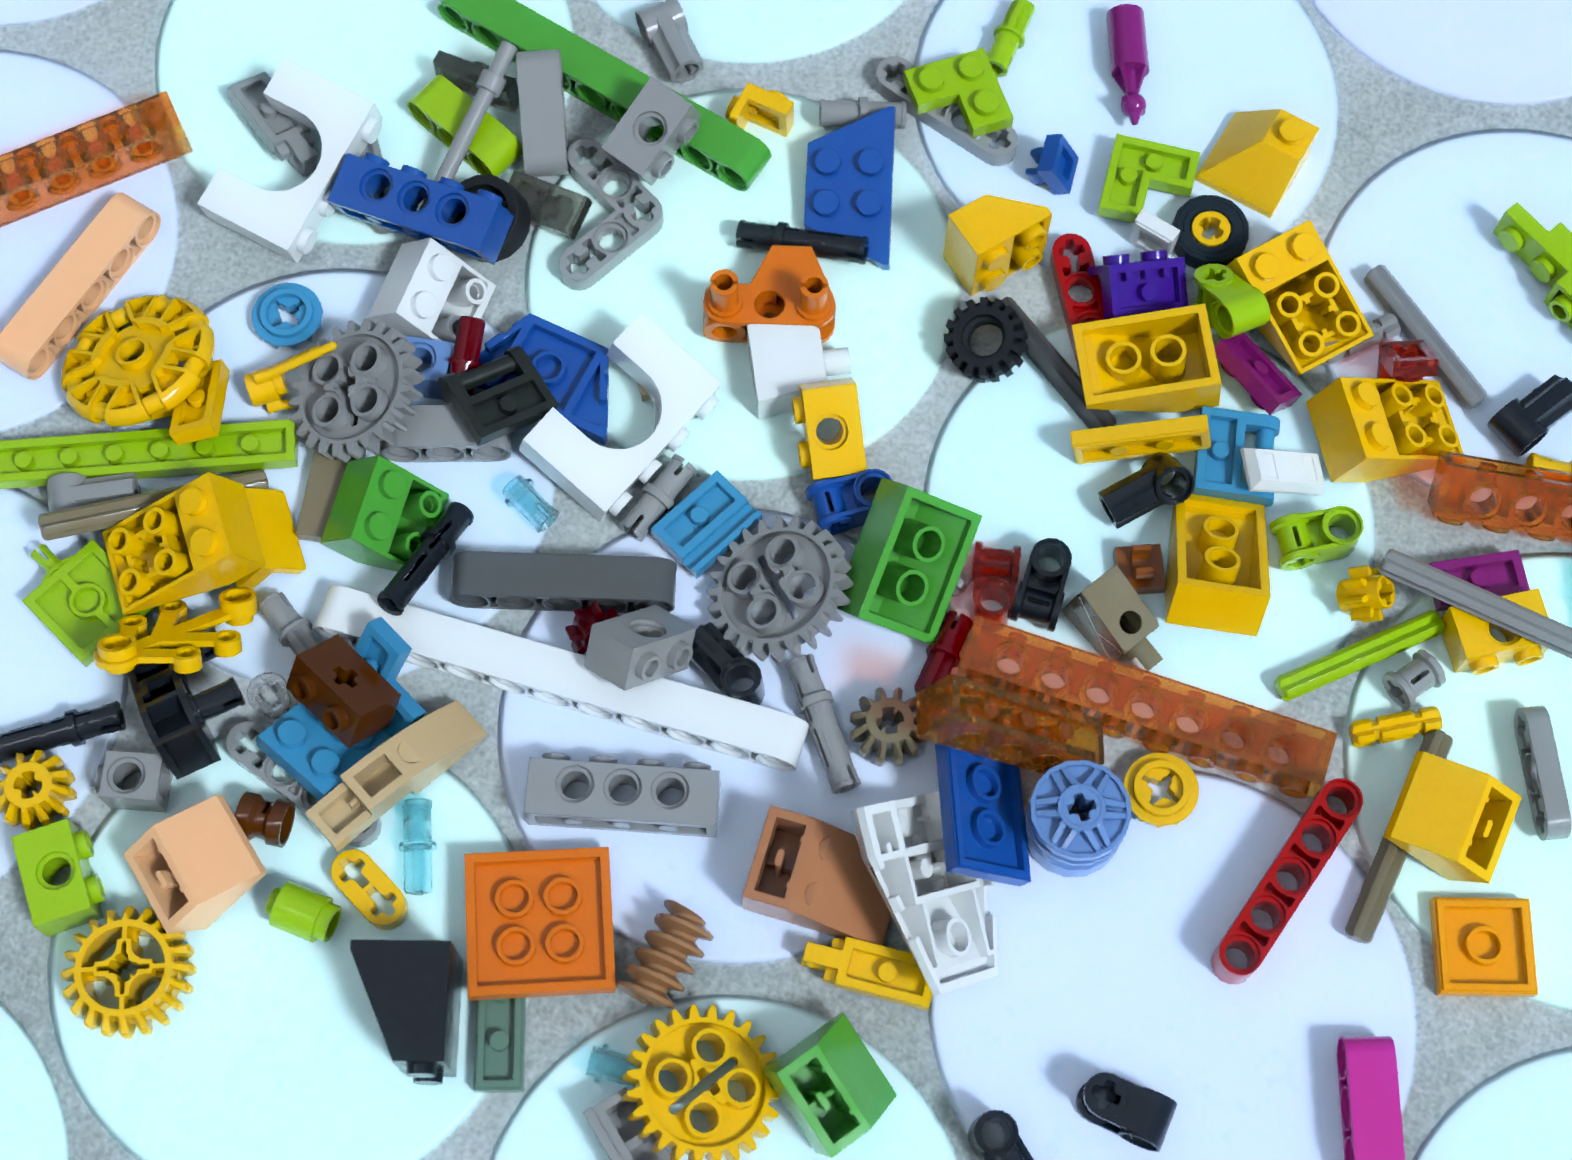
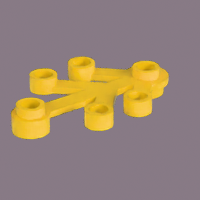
M247 587L226 589L219 594L220 608L188 620L186 602L176 600L160 605L158 607L159 617L151 635H149L146 617L142 615L123 617L118 622V634L105 636L97 642V650L93 654L94 663L98 668L115 675L128 673L137 664L173 663V670L175 672L191 674L203 667L201 650L198 647H213V652L218 657L228 658L236 656L242 652L240 632L236 630L202 631L225 622L231 626L250 624L258 611L256 592ZM162 647H179L177 649H159Z

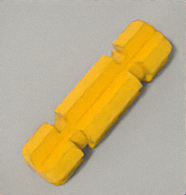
M1435 706L1418 708V712L1415 713L1412 710L1376 716L1372 722L1369 718L1355 720L1349 726V736L1353 746L1360 748L1371 746L1376 740L1381 744L1412 738L1418 733L1423 736L1426 732L1440 730L1443 727V722L1439 709Z

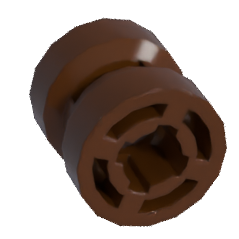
M246 791L239 800L234 816L249 841L255 837L262 838L267 845L283 848L292 831L295 818L294 802L282 799L269 802L261 794Z

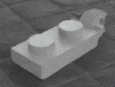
M266 71L228 87V98L279 160L283 161L289 158L293 168L302 177L315 171L318 154L312 148L315 146V141L311 136V128L277 112L271 107L263 94L271 80Z

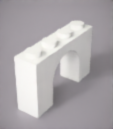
M284 57L263 94L274 110L311 128L320 135L322 153L315 171L307 180L296 187L272 191L255 186L219 167L197 205L209 219L298 264L302 255L308 254L313 249L318 237L317 230L323 219L330 217L336 209L327 199L346 153L360 157L367 144L374 143L382 129L381 120L383 118L375 102Z
M643 312L612 343L607 356L649 393L655 410V426L652 435L644 442L626 449L603 447L590 440L552 407L523 438L519 448L523 455L599 522L608 512L616 517L633 498L627 491L639 479L645 485L662 466V463L657 458L668 447L672 452H675L691 434L686 426L694 417L698 416L703 421L720 402L714 395L723 383Z

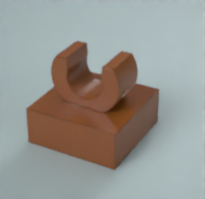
M1140 544L1114 548V565L1116 564L1138 594L1164 593L1166 581L1160 544Z

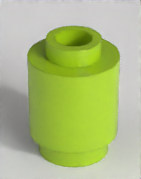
M288 881L282 888L277 886L273 889L267 900L265 913L270 915L269 925L312 943L317 940L327 943L339 924L342 907L334 904L332 897Z

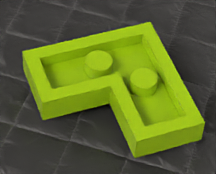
M984 48L904 70L903 81L917 115L958 103L972 138L1012 127L1013 114Z
M1116 134L1097 215L1134 223L1144 208L1148 188L1190 197L1201 152Z

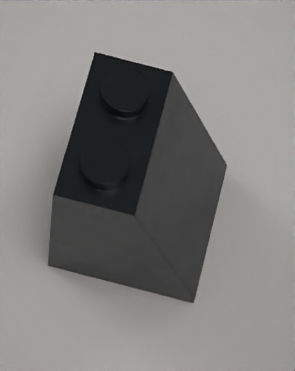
M351 940L350 950L392 1061L407 1077H413L414 1084L441 1085L443 1084V1077H456L463 959L451 941Z

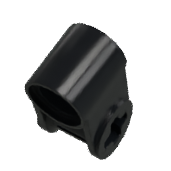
M1046 538L1034 545L1023 581L1020 580L1009 620L1016 622L1019 618L1046 625L1047 631L1054 632L1065 595L1063 591L1072 560L1071 551L1063 541L1057 538ZM1044 557L1053 558L1059 563L1061 568L1054 572L1046 571L1039 566L1038 560Z
M1107 1072L1098 1073L1091 1077L1087 1083L1081 1086L1076 1096L1077 1111L1087 1122L1119 1135L1122 1139L1137 1147L1153 1152H1160L1177 1108V1103L1170 1097L1155 1090L1138 1086ZM1099 1089H1104L1107 1092L1105 1100L1110 1103L1104 1109L1097 1106L1098 1097L1094 1095Z

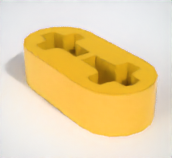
M351 849L345 850L335 858L331 866L332 880L371 925L386 931L395 929L404 922L409 910L408 901L401 890L369 855L361 850ZM350 863L355 867L365 864L361 872L369 883L363 889L352 878L343 882L348 876L344 869ZM376 891L387 901L393 897L397 898L392 903L395 909L393 915L388 917L385 913H381L377 917L375 916L379 909L371 896Z

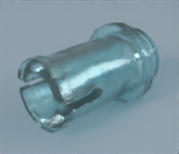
M518 475L502 490V494L506 498L505 504L508 507L514 506L533 525L538 533L543 532L546 529L544 523L548 527L551 526L558 518L559 512L533 487L534 481L531 478L525 479L522 475Z
M604 1043L603 1048L593 1046L586 1075L595 1077V1083H599L600 1079L635 1088L634 1084L622 1080V1075L627 1070L637 1069L636 1066L626 1059L628 1055L608 1050L609 1044Z

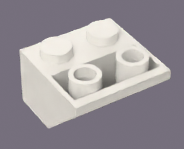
M431 237L403 243L367 318L375 324L383 321L405 336L454 342L455 346L461 316L482 318L496 285Z

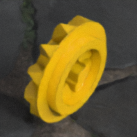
M1151 753L1139 758L1130 766L1123 782L1130 796L1131 811L1137 816L1138 821L1147 822L1155 825L1157 828L1181 823L1193 812L1199 797V785L1193 770L1182 759L1167 753ZM1167 776H1170L1171 780L1168 783L1170 786L1167 793L1172 799L1169 800L1162 797L1154 805L1150 804L1153 790L1148 784L1151 782L1154 785H1158L1161 781H1165Z

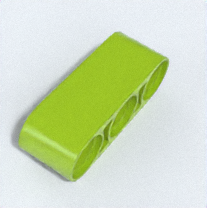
M438 74L410 98L406 105L419 124L446 147L450 148L473 99L446 77ZM486 112L463 161L480 175L499 177L523 155V146L508 128Z

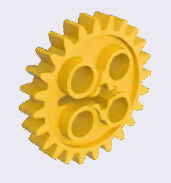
M692 1004L686 1009L684 1019L676 1009H673L667 1014L668 1026L657 1018L650 1025L653 1036L642 1033L637 1038L636 1042L643 1051L632 1050L626 1058L637 1069L627 1070L622 1075V1080L634 1084L635 1088L627 1091L622 1096V1099L627 1102H637L638 1108L627 1118L629 1121L643 1119L646 1125L642 1128L638 1137L642 1139L654 1134L657 1140L652 1150L653 1153L656 1154L668 1146L672 1148L670 1160H680L684 1154H688V1160H703V1156L706 1157V1160H721L722 1154L726 1160H739V1148L747 1154L757 1148L752 1136L764 1139L770 1134V1130L762 1121L772 1122L778 1118L779 1113L768 1104L777 1102L781 1098L775 1089L771 1088V1083L762 1069L777 1055L776 1052L761 1053L759 1048L767 1037L763 1034L751 1039L748 1036L752 1025L750 1020L738 1028L733 1025L735 1011L730 1010L720 1020L717 1019L716 1006L711 1004L705 1010L703 1017H700L696 1005ZM697 1041L707 1042L714 1048L716 1054L715 1062L705 1061L699 1056L696 1047ZM730 1058L736 1061V1066L677 1114L669 1112V1107L724 1062ZM666 1070L676 1076L679 1084L677 1092H669L661 1086L658 1076L660 1071ZM728 1080L737 1081L744 1087L746 1091L745 1102H738L729 1095L727 1090ZM691 1110H698L706 1115L709 1121L708 1132L702 1133L692 1127L689 1117Z

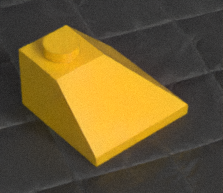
M1283 109L1235 112L1198 171L1195 180L1271 219L1308 158L1320 128Z

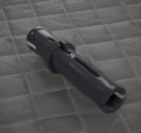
M740 220L736 231V238H741L736 240L738 248L769 251L772 245L812 246L816 258L847 261L861 265L866 263L869 247L865 246L869 244L867 236L860 237L793 228L787 222L779 221L777 225Z
M459 502L450 503L448 509L437 523L424 530L420 536L421 543L407 561L403 563L384 590L378 594L377 602L384 611L395 616L401 615L404 608L427 581L441 560L450 558L456 550L455 542L466 528L472 524L474 519L472 511L467 506Z
M115 701L101 707L80 712L76 709L64 712L65 716L1 733L0 763L15 759L16 753L28 756L32 755L35 750L47 751L48 749L69 744L77 747L84 745L87 739L125 730L126 721L122 708L119 709L120 703Z

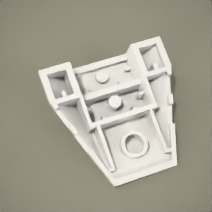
M939 790L851 810L855 837L858 841L862 860L933 996L999 976L997 915H989L988 887L995 886V882L946 872Z

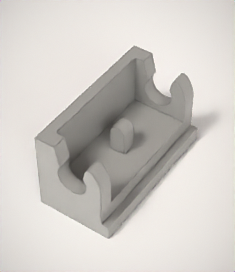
M627 1088L621 1089L583 1112L610 1160H670L671 1153L667 1146L656 1154L652 1152L657 1140L654 1134L642 1139L638 1137V1134L646 1124L643 1119L636 1121L628 1120L627 1117L638 1106L637 1102L623 1101L622 1096L629 1091Z

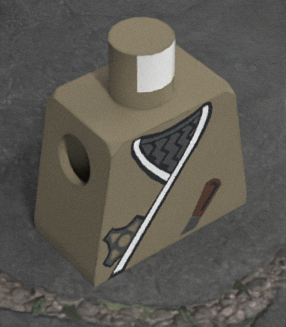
M1116 564L1082 590L1061 610L1075 628L1110 665L1125 655L1139 674L1143 676L1163 660L1162 656L1146 638L1159 627L1158 621Z

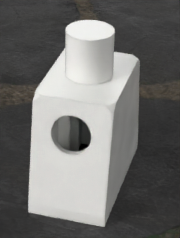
M747 325V344L758 419H766L793 411L792 397L799 396L798 384L827 381V376L851 373L849 348L823 350L820 329L816 326Z

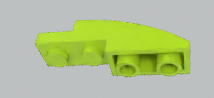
M1516 202L1504 212L1493 233L1499 238L1501 245L1509 252L1515 253L1530 268L1532 274L1539 281L1546 283L1552 288L1543 302L1549 307L1550 312L1557 320L1566 323L1572 329V232L1562 222L1548 231Z

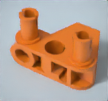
M772 245L750 284L738 283V277L734 272L721 269L713 273L710 278L711 284L705 290L703 300V334L711 340L747 343L748 324L816 326L820 329L822 343L829 340L833 335L836 316L835 299L812 246Z

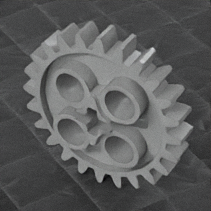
M364 319L361 326L351 320L348 322L346 333L335 326L332 331L333 340L331 341L336 342L337 348L312 360L308 366L296 368L304 376L302 381L293 382L290 386L299 392L298 396L288 401L290 406L298 410L290 417V420L300 426L296 434L306 440L305 445L330 460L337 458L344 463H348L351 456L357 460L365 458L366 449L375 455H379L381 441L384 440L390 445H394L395 441L392 432L395 429L407 431L408 428L402 421L404 416H416L417 411L410 406L412 400H418L423 397V394L414 388V385L425 380V376L416 371L423 362L414 355L417 348L406 340L407 337L383 321L375 324L369 319ZM322 337L318 339L319 346L329 343V341Z
M777 516L773 528H769L763 520H760L758 523V533L752 535L750 531L744 528L742 530L744 542L741 545L734 541L729 544V548L733 552L731 556H717L716 559L724 566L723 570L710 572L709 574L718 584V586L706 590V594L715 602L707 608L708 612L716 619L713 624L724 635V640H729L744 656L748 657L753 653L763 662L768 657L769 652L778 662H782L786 649L796 658H799L801 656V644L805 642L814 650L817 649L815 636L821 633L824 636L831 637V630L827 626L829 621L842 622L844 620L836 611L837 606L850 605L851 600L842 592V590L854 586L853 581L845 574L852 569L851 564L843 557L846 553L837 541L835 542L836 539L827 529L821 530L813 520L805 525L798 516L793 517L789 526L781 516ZM794 553L793 557L783 564L785 558ZM766 558L771 571L780 579V587L798 611L797 618L793 619L788 606L779 598L780 592L761 566V561ZM756 579L751 587L745 589L751 580ZM815 587L808 597L802 599L807 590ZM776 612L774 619H772L769 623L764 624L766 619L771 614Z

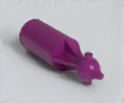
M1121 4L1111 8L1106 14L1111 76L1125 94L1121 98L1123 114L1129 118L1132 125H1138L1140 116H1143L1146 112L1145 98L1139 92L1144 78L1150 71L1145 17L1142 7L1135 4Z

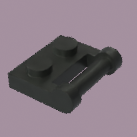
M520 346L505 350L504 356L459 375L449 373L438 379V386L443 398L452 404L478 447L541 420L552 407L557 410L559 406L528 355ZM509 373L518 376L472 396H469L467 392L472 388Z

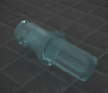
M411 798L402 801L403 841L398 844V849L403 852L404 891L406 894L415 896L429 894L433 889L432 851L437 848V843L432 840V800Z

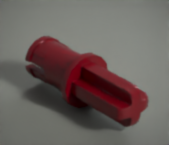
M461 316L459 319L453 357H448L447 361L451 362L449 373L459 375L483 365V363H478L485 329V321L483 319L471 316ZM474 388L467 391L469 396L473 395Z
M948 611L934 644H929L926 648L928 657L914 685L915 693L926 700H931V691L940 686H945L953 667L960 665V651L974 625L973 620L963 613L960 614L958 621H955L957 611Z

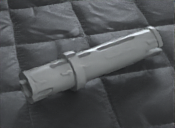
M804 654L799 658L795 657L789 660L785 666L799 700L796 706L799 713L804 714L809 724L814 743L827 773L832 793H844L858 787L861 781L852 763L849 750L831 705L834 699L831 691L825 689L814 655L808 654L806 656Z

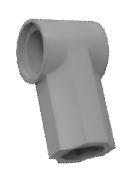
M664 0L635 12L641 36L648 47L653 46L670 82L676 81L680 84L693 80L704 69L703 60L688 33L687 20L678 0Z
M135 472L87 478L76 473L54 475L47 480L48 512L141 494L138 477Z

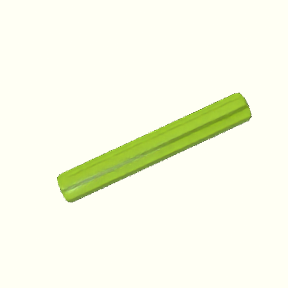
M1429 610L1279 675L1274 681L1275 689L1283 701H1290L1439 636L1445 629L1444 622L1436 610Z

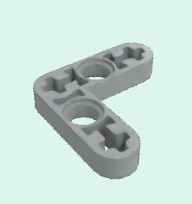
M589 138L580 139L570 146L567 153L569 170L572 176L610 215L567 248L559 258L558 264L562 282L568 288L577 291L586 290L595 285L657 235L664 223L662 205L659 200L624 166L612 159L601 148V143ZM584 156L587 159L594 157L595 166L600 172L597 177L595 169L589 163L584 162L580 165V157ZM618 180L627 185V190L620 196H610L604 192V186L610 181ZM634 199L635 207L642 214L645 215L651 211L652 220L647 221L646 219L641 218L637 221L636 210L631 205ZM608 234L619 235L624 240L620 248L611 251L605 250L599 243ZM589 249H592L593 253L595 254L591 258ZM574 263L578 266L586 264L587 272L582 274L576 270L572 273L571 265Z

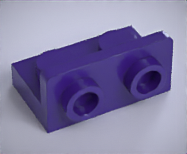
M1167 250L1140 252L1141 261L1130 262L1129 254L1102 256L1103 265L1088 266V275H1101L1104 319L1188 306L1185 257L1167 258Z

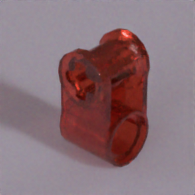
M975 540L971 568L972 590L969 615L970 619L974 622V626L982 632L996 633L1008 624L1014 603L1015 587L1018 581L1021 546L1014 545L1012 549L984 546L982 541ZM993 600L998 602L1002 609L990 611L985 609L981 602Z

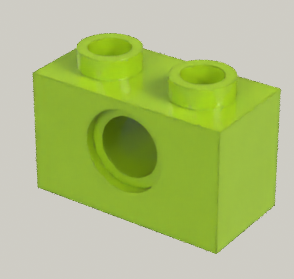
M66 818L11 837L33 926L49 937L87 924L89 920L104 918L100 902L106 901V894L97 873L92 875L88 858L94 857V848L90 836L85 829L80 830ZM70 866L71 875L69 879L61 885L54 886L53 879L55 874L61 868Z

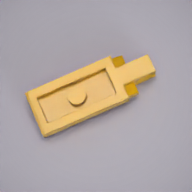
M847 936L845 940L833 938L831 947L806 942L801 965L824 972L823 982L834 984L833 987L925 1011L929 1010L932 992L911 953Z

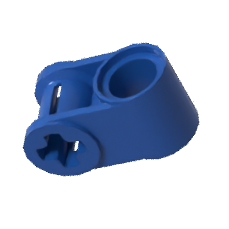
M868 469L839 478L823 479L809 485L805 490L807 500L813 503L818 521L816 524L821 530L827 529L832 536L863 526L872 502L863 498V495L870 490H877L881 478L892 480L890 475L879 469ZM828 503L831 504V508H832V511H833V512L830 511L829 506H828Z

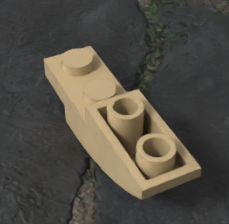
M458 700L451 702L401 730L340 775L342 782L308 809L305 814L332 847L339 852L410 792L416 796L485 739L488 734Z

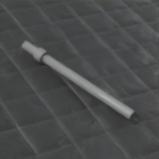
M502 41L488 70H482L475 85L479 89L433 181L439 182L440 177L454 180L493 98L500 96L506 84L504 76L518 49L513 44ZM428 198L423 200L419 210L426 205ZM406 236L403 243L417 241L418 239Z

